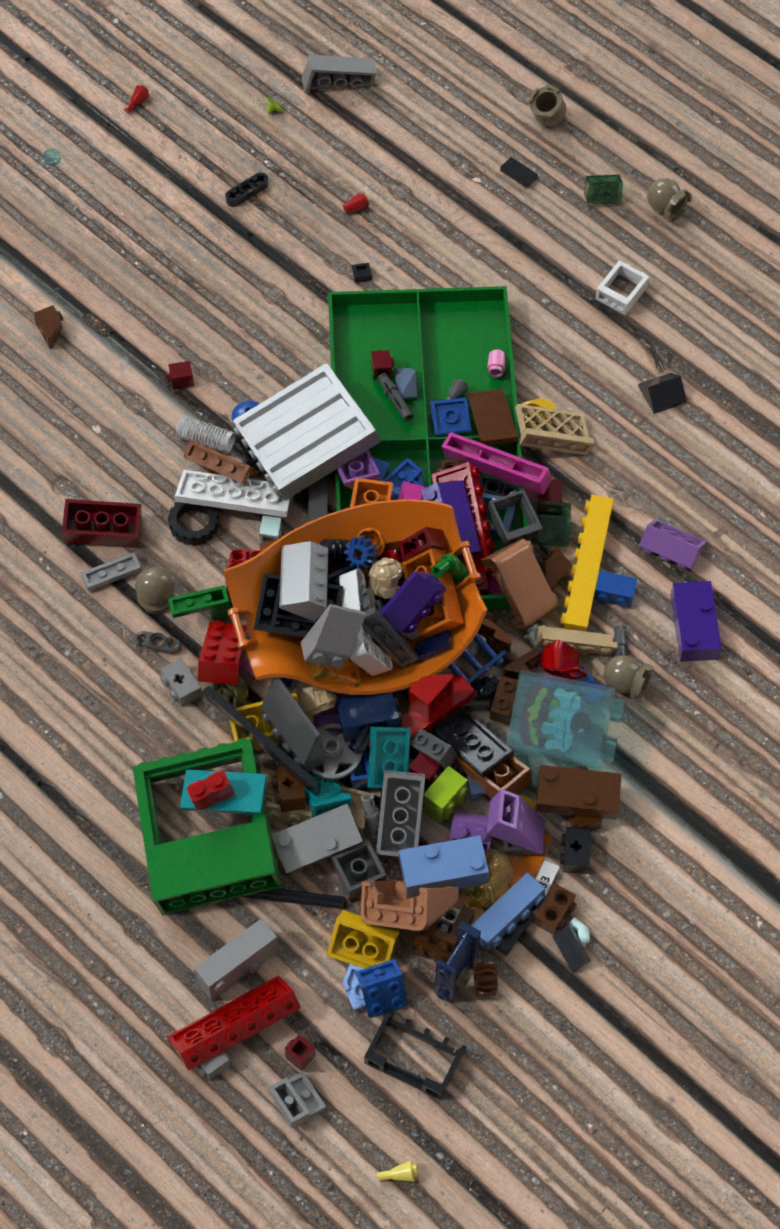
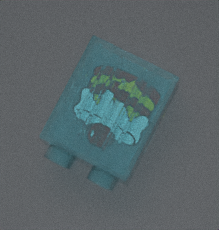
M520 670L506 745L513 752L601 768L602 760L613 762L617 739L607 737L609 721L621 722L625 699L614 697L616 688Z

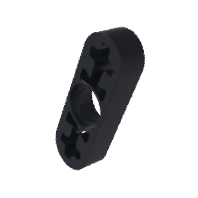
M262 172L256 173L228 190L225 194L226 204L230 207H236L263 191L269 185L268 176ZM249 187L252 190L249 192H244L243 188Z

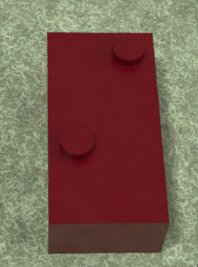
M65 499L62 524L63 543L139 548L142 505L136 503Z

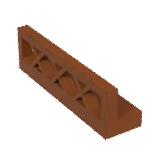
M192 440L183 456L192 462L244 485L250 474L256 477L259 474V471Z

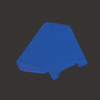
M408 457L384 479L396 485L399 493L403 481L424 486L422 468H419Z

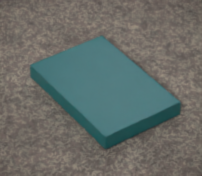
M370 728L368 788H383L384 770L408 772L411 728Z

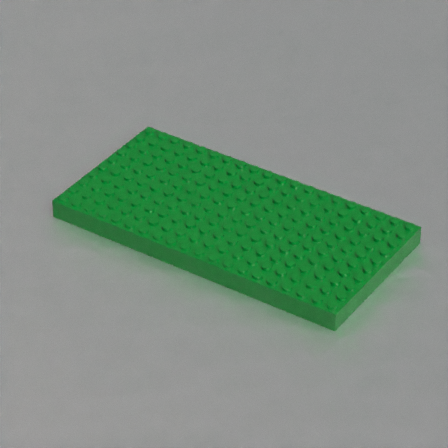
M507 286L328 292L331 369L372 424L381 440L380 443L368 450L373 458L390 463L385 478L408 457L419 468H422L423 485L426 488L433 485L432 474L437 473V468H441V461H450L445 458L441 447L447 436L435 437L430 401L446 400L454 379H461L467 383L468 391L460 398H466L467 393L503 389L518 435V442L487 446L522 458L521 446L519 444L520 430L515 409L517 396ZM496 349L502 350L507 355L505 372L501 377H492L487 370L489 353ZM389 350L390 357L394 358V368H392L390 380L395 385L393 369L413 368L416 371L417 399L404 400L410 411L414 414L411 420L403 421L390 398L384 394L381 384L377 379L373 380L370 364L371 351ZM468 404L472 434L460 436L480 443ZM336 469L337 511L350 508L353 490L344 486ZM480 472V475H482V476L489 477V478H492V479H496V480H499V481H503V482H506V483H510V482H507V481H505V480L499 479V478H497V477H494V476L488 475V474H486V473ZM515 485L519 491H525V488ZM517 504L511 531L528 526V521L519 504ZM506 509L497 511L502 523L504 520ZM487 511V520L490 524L494 525ZM492 538L495 545L494 553L504 548L501 539ZM489 591L488 595H480L487 610L511 609L505 595H492Z

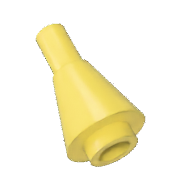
M412 1160L398 1165L391 1170L377 1172L378 1181L393 1179L415 1182V1177L419 1176L417 1164H413Z

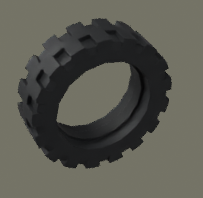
M175 502L168 515L172 536H175L177 541H182L185 545L192 544V546H196L199 543L204 544L208 539L211 540L218 531L219 516L216 507ZM190 510H199L209 516L208 524L198 531L184 530L179 526L178 520L185 512Z

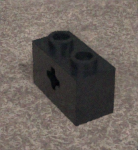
M567 827L566 833L561 835V846H565L564 853L560 854V865H564L563 872L588 874L591 829Z

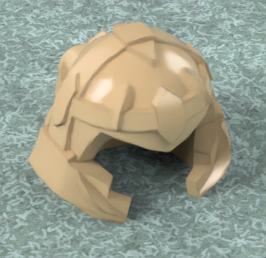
M382 558L372 564L369 573V587L374 595L382 599H391L400 589L397 583L402 577V565L397 560Z
M301 682L296 690V695H298L297 703L306 716L335 707L337 697L331 691L305 682Z

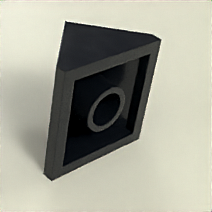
M668 373L638 384L653 414L686 403L687 401L680 375Z

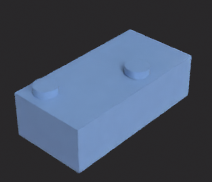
M480 835L399 850V862L407 898L419 896L421 893L419 888L453 886L460 889L489 883V870Z

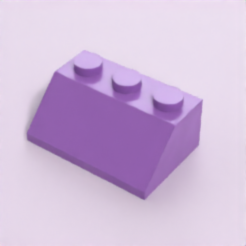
M655 519L647 525L639 546L643 547V550L648 553L661 555L660 558L663 560L677 562V565L681 568L691 569L696 564L707 541Z

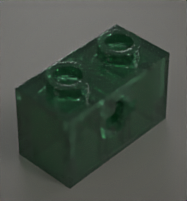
M619 174L585 177L584 196L587 203L597 204L598 202L614 203L621 201L623 181Z

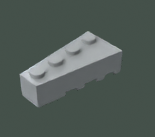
M309 55L302 75L304 93H311L310 90L318 89L319 92L325 91V88L335 87L337 90L349 85L351 88L373 85L377 74L374 58Z

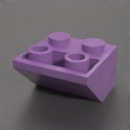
M455 811L449 841L480 835L486 862H488L492 836L487 835L488 816Z

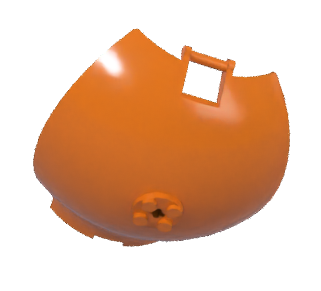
M402 499L373 502L346 508L294 529L276 540L255 557L225 569L223 573L233 608L227 612L229 617L232 618L239 641L237 643L238 648L246 649L255 678L257 680L265 678H291L336 693L373 695L409 688L414 681L418 682L421 677L436 675L453 663L472 642L487 612V608L475 584L477 580L481 579V575L477 573L469 549V541H461L453 507L435 501ZM368 527L379 530L384 535L386 543L402 541L419 530L430 527L442 529L446 548L443 550L446 551V554H453L457 557L463 553L470 574L459 584L454 581L464 624L436 638L423 636L413 640L409 638L407 640L408 644L417 653L418 659L401 668L390 656L393 664L392 670L376 676L370 675L350 658L346 660L340 669L306 662L301 646V641L304 638L254 630L264 573L281 576V554L284 545L308 541L319 544L324 539L352 540V538L357 537L361 530ZM364 569L362 572L365 577L366 586L369 587L370 571L369 569ZM406 580L398 581V585L401 587ZM241 616H244L251 640L246 639L240 620Z

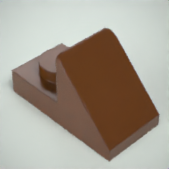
M535 648L505 666L503 676L531 684L533 682V674L530 670L539 664L540 653Z

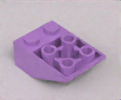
M501 789L490 801L487 835L541 855L543 853L545 819L519 795Z

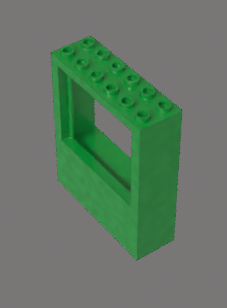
M251 738L239 739L229 744L221 743L212 748H200L196 752L180 753L171 758L163 757L158 759V761L150 763L142 762L132 767L152 900L162 915L282 887L275 844L271 836L273 833L266 794L264 796L262 815H251V823L160 844L151 783L183 776L186 774V770L204 771L242 762L243 773L262 774L259 756Z

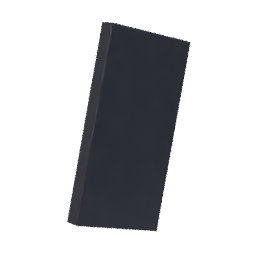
M463 706L432 728V732L440 740L451 745L457 755L482 778L514 756L513 751Z

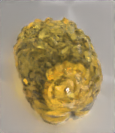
M492 848L485 853L489 870V883L474 886L475 893H468L470 897L467 900V905L470 908L481 909L484 906L487 908L511 888L514 868L508 855Z

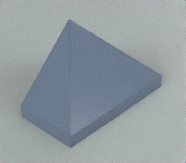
M413 368L393 369L395 383L403 400L417 399L416 371Z

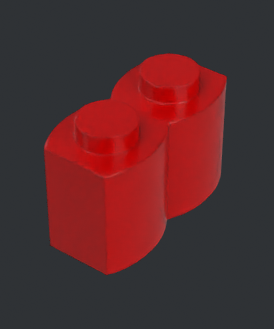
M224 771L215 772L208 776L206 780H198L186 788L197 810L207 809L215 802L224 801L235 793Z

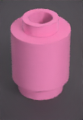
M496 349L489 353L487 370L492 377H501L505 372L507 355L502 350Z

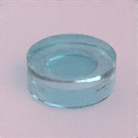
M53 148L44 151L43 160L45 164L50 166L58 164L61 160L59 151Z

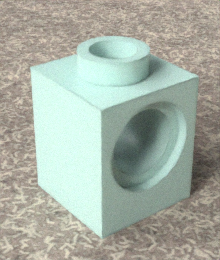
M263 515L259 532L260 544L280 539L282 517Z

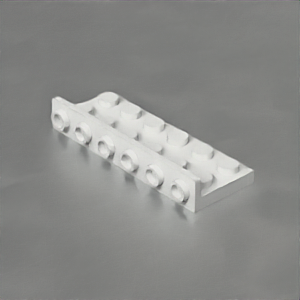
M183 470L175 494V502L287 517L290 503L293 501L294 496L285 501L281 495H276L272 488L274 484H269L268 481L247 479L244 485L224 475Z

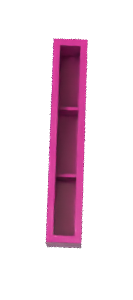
M452 432L449 433L441 446L445 458L448 460H463V463L470 462L476 465L480 472L542 495L552 481L549 468Z

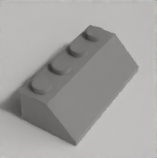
M312 541L284 545L282 547L279 608L315 621L327 608V547Z

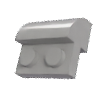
M304 1072L290 1079L286 1077L268 1087V1093L291 1128L304 1125L308 1119L324 1111L326 1108Z

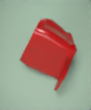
M564 641L548 642L540 653L542 669L551 676L563 677L571 683H575L576 679L588 676V673L578 667L579 652Z

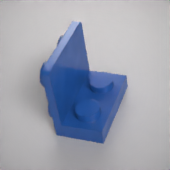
M395 959L355 971L369 1018L408 1006L403 976Z

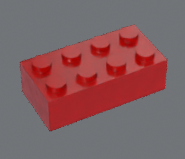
M221 621L209 623L198 660L199 682L238 685L246 649L238 648L237 643L239 641L233 624ZM242 624L246 639H248L247 625Z

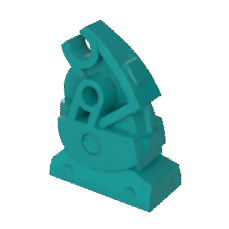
M309 772L318 781L321 792L315 796L304 787L306 801L311 807V818L344 804H348L351 808L352 798L350 794L342 793L341 786L335 783V780L320 778Z

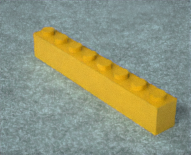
M591 494L590 501H586L584 512H587V517H583L581 524L584 532L579 533L578 544H581L580 549L576 548L574 557L577 560V565L573 564L571 575L574 576L573 581L569 580L567 591L571 593L570 597L566 596L564 604L567 612L562 613L560 623L564 625L563 629L587 632L613 498Z

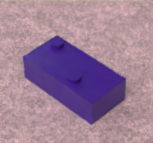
M711 581L673 583L670 597L680 662L719 660L722 648Z

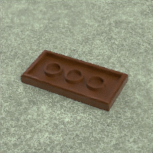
M503 389L467 393V401L480 443L495 445L518 442V435Z

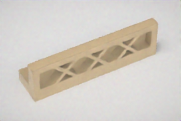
M537 626L536 647H544L548 642L555 643L557 640H562L578 652L610 656L617 649V642H613V635Z

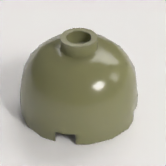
M241 676L239 677L238 685L211 683V688L234 708L244 706L247 702L249 695L248 683Z

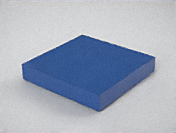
M467 397L430 401L435 437H446L450 432L457 435L472 434Z

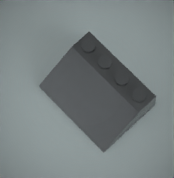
M273 678L261 705L263 711L261 717L266 725L270 724L272 726V733L275 738L282 740L285 752L288 755L291 753L294 757L293 760L309 773L326 762L320 733L279 678Z

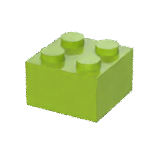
M448 766L423 794L422 811L440 825L445 821H449L454 815V810L458 806L461 807L467 800L468 780Z

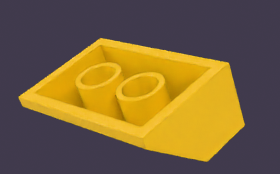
M342 910L336 919L326 956L363 969L392 960L401 930L366 924L360 915Z

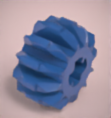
M365 536L354 537L351 542L346 544L348 549L344 553L349 555V557L345 561H352L351 567L357 566L360 570L364 567L368 569L371 567V564L377 561L374 558L378 555V552L374 551L377 545H371L372 539L368 538L365 540Z

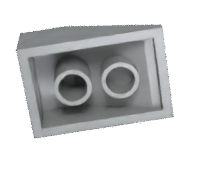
M330 604L301 641L305 661L340 669L352 652L366 613Z

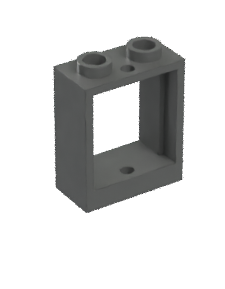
M524 490L512 491L507 496H498L489 501L487 511L504 547L520 539L529 541L540 537L543 528ZM519 504L529 526L507 533L497 511Z

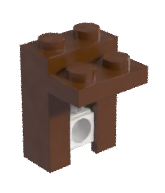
M463 905L461 910L452 907L428 929L416 931L412 950L421 957L427 956L432 958L435 963L438 959L446 963L457 946L458 927L462 921L471 925L475 916V910ZM453 915L455 919L447 920L445 916Z

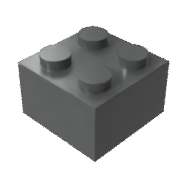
M369 840L331 857L332 867L349 901L361 896L362 881L387 880V875Z

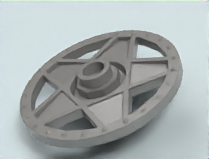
M327 724L317 728L321 736L326 762L323 763L324 773L316 769L310 772L320 778L335 780L351 774L359 766L363 752L356 754L348 747L352 740L344 741L343 733L334 737L327 731L330 729L342 730L340 724ZM340 764L352 765L347 770L336 774Z

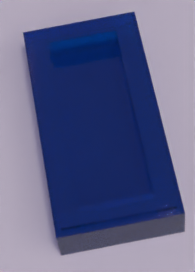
M445 630L415 643L414 648L418 656L416 661L421 662L452 649V633L449 630Z

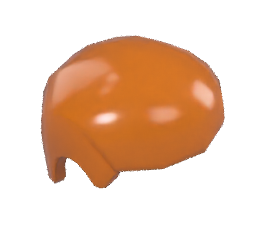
M368 527L361 530L357 538L365 536V540L368 538L372 539L371 545L376 544L377 547L374 548V551L378 552V555L374 558L379 557L385 548L386 541L384 535L375 528Z

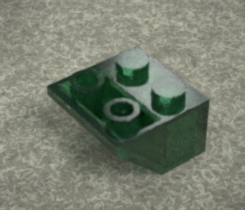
M534 500L533 509L543 529L540 537L531 539V544L568 547L571 503Z

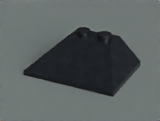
M264 573L254 630L304 638L320 616L315 621L279 608L281 576ZM327 584V607L330 604L340 606L343 586Z

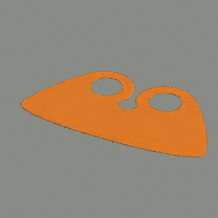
M544 833L545 854L519 855L521 857L519 861H515L512 856L504 854L494 859L492 863L494 873L506 891L526 873L532 877L535 876L551 845V835ZM500 859H507L510 862L508 870L503 871L498 868L497 863Z

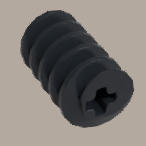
M324 539L319 543V545L328 548V564L352 563V561H345L349 555L344 553L348 549L346 544L351 542V540Z

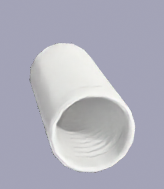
M183 415L177 424L176 437L190 442L192 439V441L212 450L228 454L234 445L235 432Z

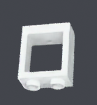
M618 261L598 286L595 299L626 315L647 289L649 276L644 272L634 269L629 264ZM618 274L638 284L627 298L608 288Z

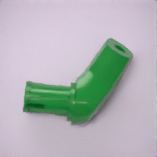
M453 554L443 555L440 562L431 569L432 574L437 578L447 571L450 572L454 581L461 583L468 577L467 567Z

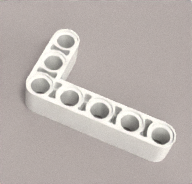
M358 568L340 575L339 583L340 586H343L342 607L365 612L363 609L364 596L362 591L366 589V582L363 572ZM361 626L349 658L372 676L392 670L393 664L390 656L372 642L371 635Z

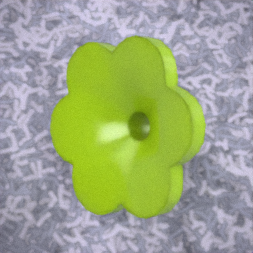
M270 97L266 98V101L269 103V106L266 108L268 113L271 114L274 110L278 112L283 111L277 102L273 101Z

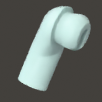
M574 917L569 925L578 932V938L583 947H585L586 943L590 941L589 929Z

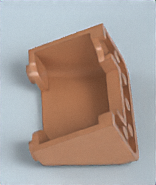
M520 539L481 560L485 569L490 567L493 571L491 575L496 577L511 608L509 613L514 615V618L510 620L514 629H524L557 608L558 603L555 593H552L533 554L532 544L525 539Z
M362 881L361 918L364 923L369 925L415 931L426 930L456 905L459 887L419 888V892H421L419 896L407 898L404 881Z

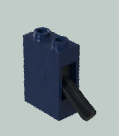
M392 692L355 695L339 698L336 701L344 741L356 740L353 750L357 751L358 754L364 752L368 745L371 727H400L399 723L403 722L401 711L396 709L399 708L397 696L393 697Z

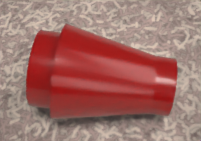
M358 193L342 204L345 213L348 214L366 209L369 206V202L364 193Z

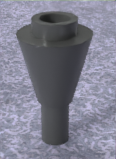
M454 379L446 400L457 399L468 391L467 383L461 379Z

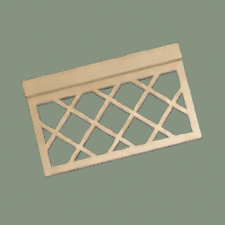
M517 404L515 407L521 433L519 438L520 446L587 455L594 445L593 438H589L584 414ZM522 411L527 412L531 417L528 418ZM538 414H543L548 419L545 421ZM555 416L560 417L564 420V422L561 423L558 419L555 418ZM534 418V419L537 420L541 425H540V426H537V425H536L533 421H531V420ZM571 419L579 420L580 425L578 426ZM548 422H553L557 428H553ZM528 424L532 429L526 428L525 425ZM565 424H569L574 430H569ZM544 426L548 431H543L541 428ZM561 429L566 434L559 433L558 430ZM578 432L582 436H577L574 433Z

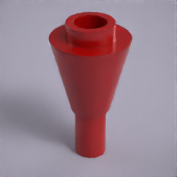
M136 85L130 102L124 111L129 114L135 106L146 100L150 96L149 90L143 85Z

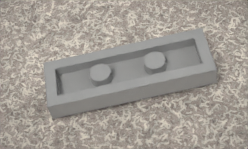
M133 552L81 572V577L87 590L91 591L138 573L142 569Z

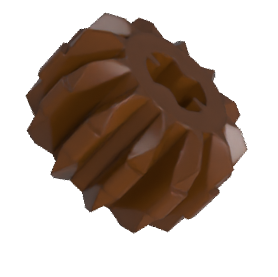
M488 961L476 963L473 968L475 993L478 997L483 998L495 996L498 991V977L495 964Z

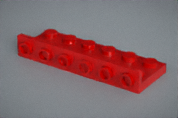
M467 462L432 474L433 485L442 482L464 481L482 552L472 555L477 573H492L493 571L490 567L485 569L481 561L494 553L495 545L490 536L491 525L486 516L487 506L483 501L482 495H484V490L479 481L480 471L478 467ZM465 559L460 560L467 567Z
M278 975L167 1036V1038L182 1058L186 1068L191 1070L299 1010L301 1007L294 991Z

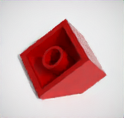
M452 674L423 676L418 682L414 681L409 688L410 708L429 722L454 694V676Z

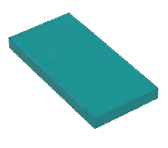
M186 770L180 803L181 810L262 815L267 783L266 774L225 772L235 793L224 801L215 802L207 809L197 810L186 788L193 782L206 780L208 776L218 771Z

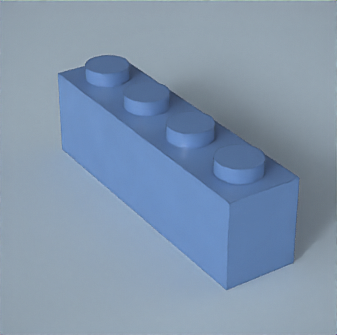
M526 873L471 925L481 931L480 945L486 951H489L492 947H497L506 933H512L516 928V924L520 920H525L530 915L531 910L535 906H540L544 901L545 888L530 874Z

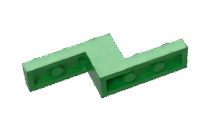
M225 585L168 598L173 618L209 610L212 621L229 617L227 611L233 608Z

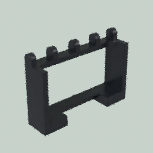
M394 1012L386 1013L364 1056V1064L442 1100L467 1047L462 1045L459 1050L447 1045L449 1038L445 1037L441 1043L428 1037L430 1029L426 1028L422 1034L409 1028L411 1020L407 1019L403 1025L392 1019ZM388 1025L455 1056L442 1085L427 1077L424 1080L388 1063L387 1058L375 1053Z

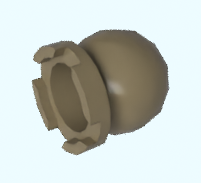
M545 85L546 87L536 88L532 92L529 99L530 109L540 124L553 127L559 125L565 119L566 103L558 88L552 85Z
M666 178L658 179L651 184L647 193V199L653 210L664 213V218L671 222V220L677 221L685 213L686 209L684 207L687 202L691 203L692 194L685 189L680 190L679 185L675 181Z
M150 567L138 575L135 588L139 606L144 608L147 613H164L170 607L168 598L175 597L173 579L170 574L163 568Z
M615 656L605 666L604 679L607 686L614 692L621 694L630 692V699L639 702L642 697L639 694L642 688L646 689L652 675L651 670L653 666L645 663L641 667L638 661L631 656Z

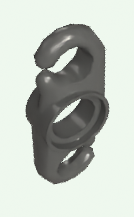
M141 631L134 637V643L137 646L141 644L139 638L146 637L147 640L142 643V646L149 647L154 652L174 654L179 652L182 646L180 640L176 639V648H170L169 644L174 639L167 638L162 633ZM155 639L163 641L160 646H154L152 642Z

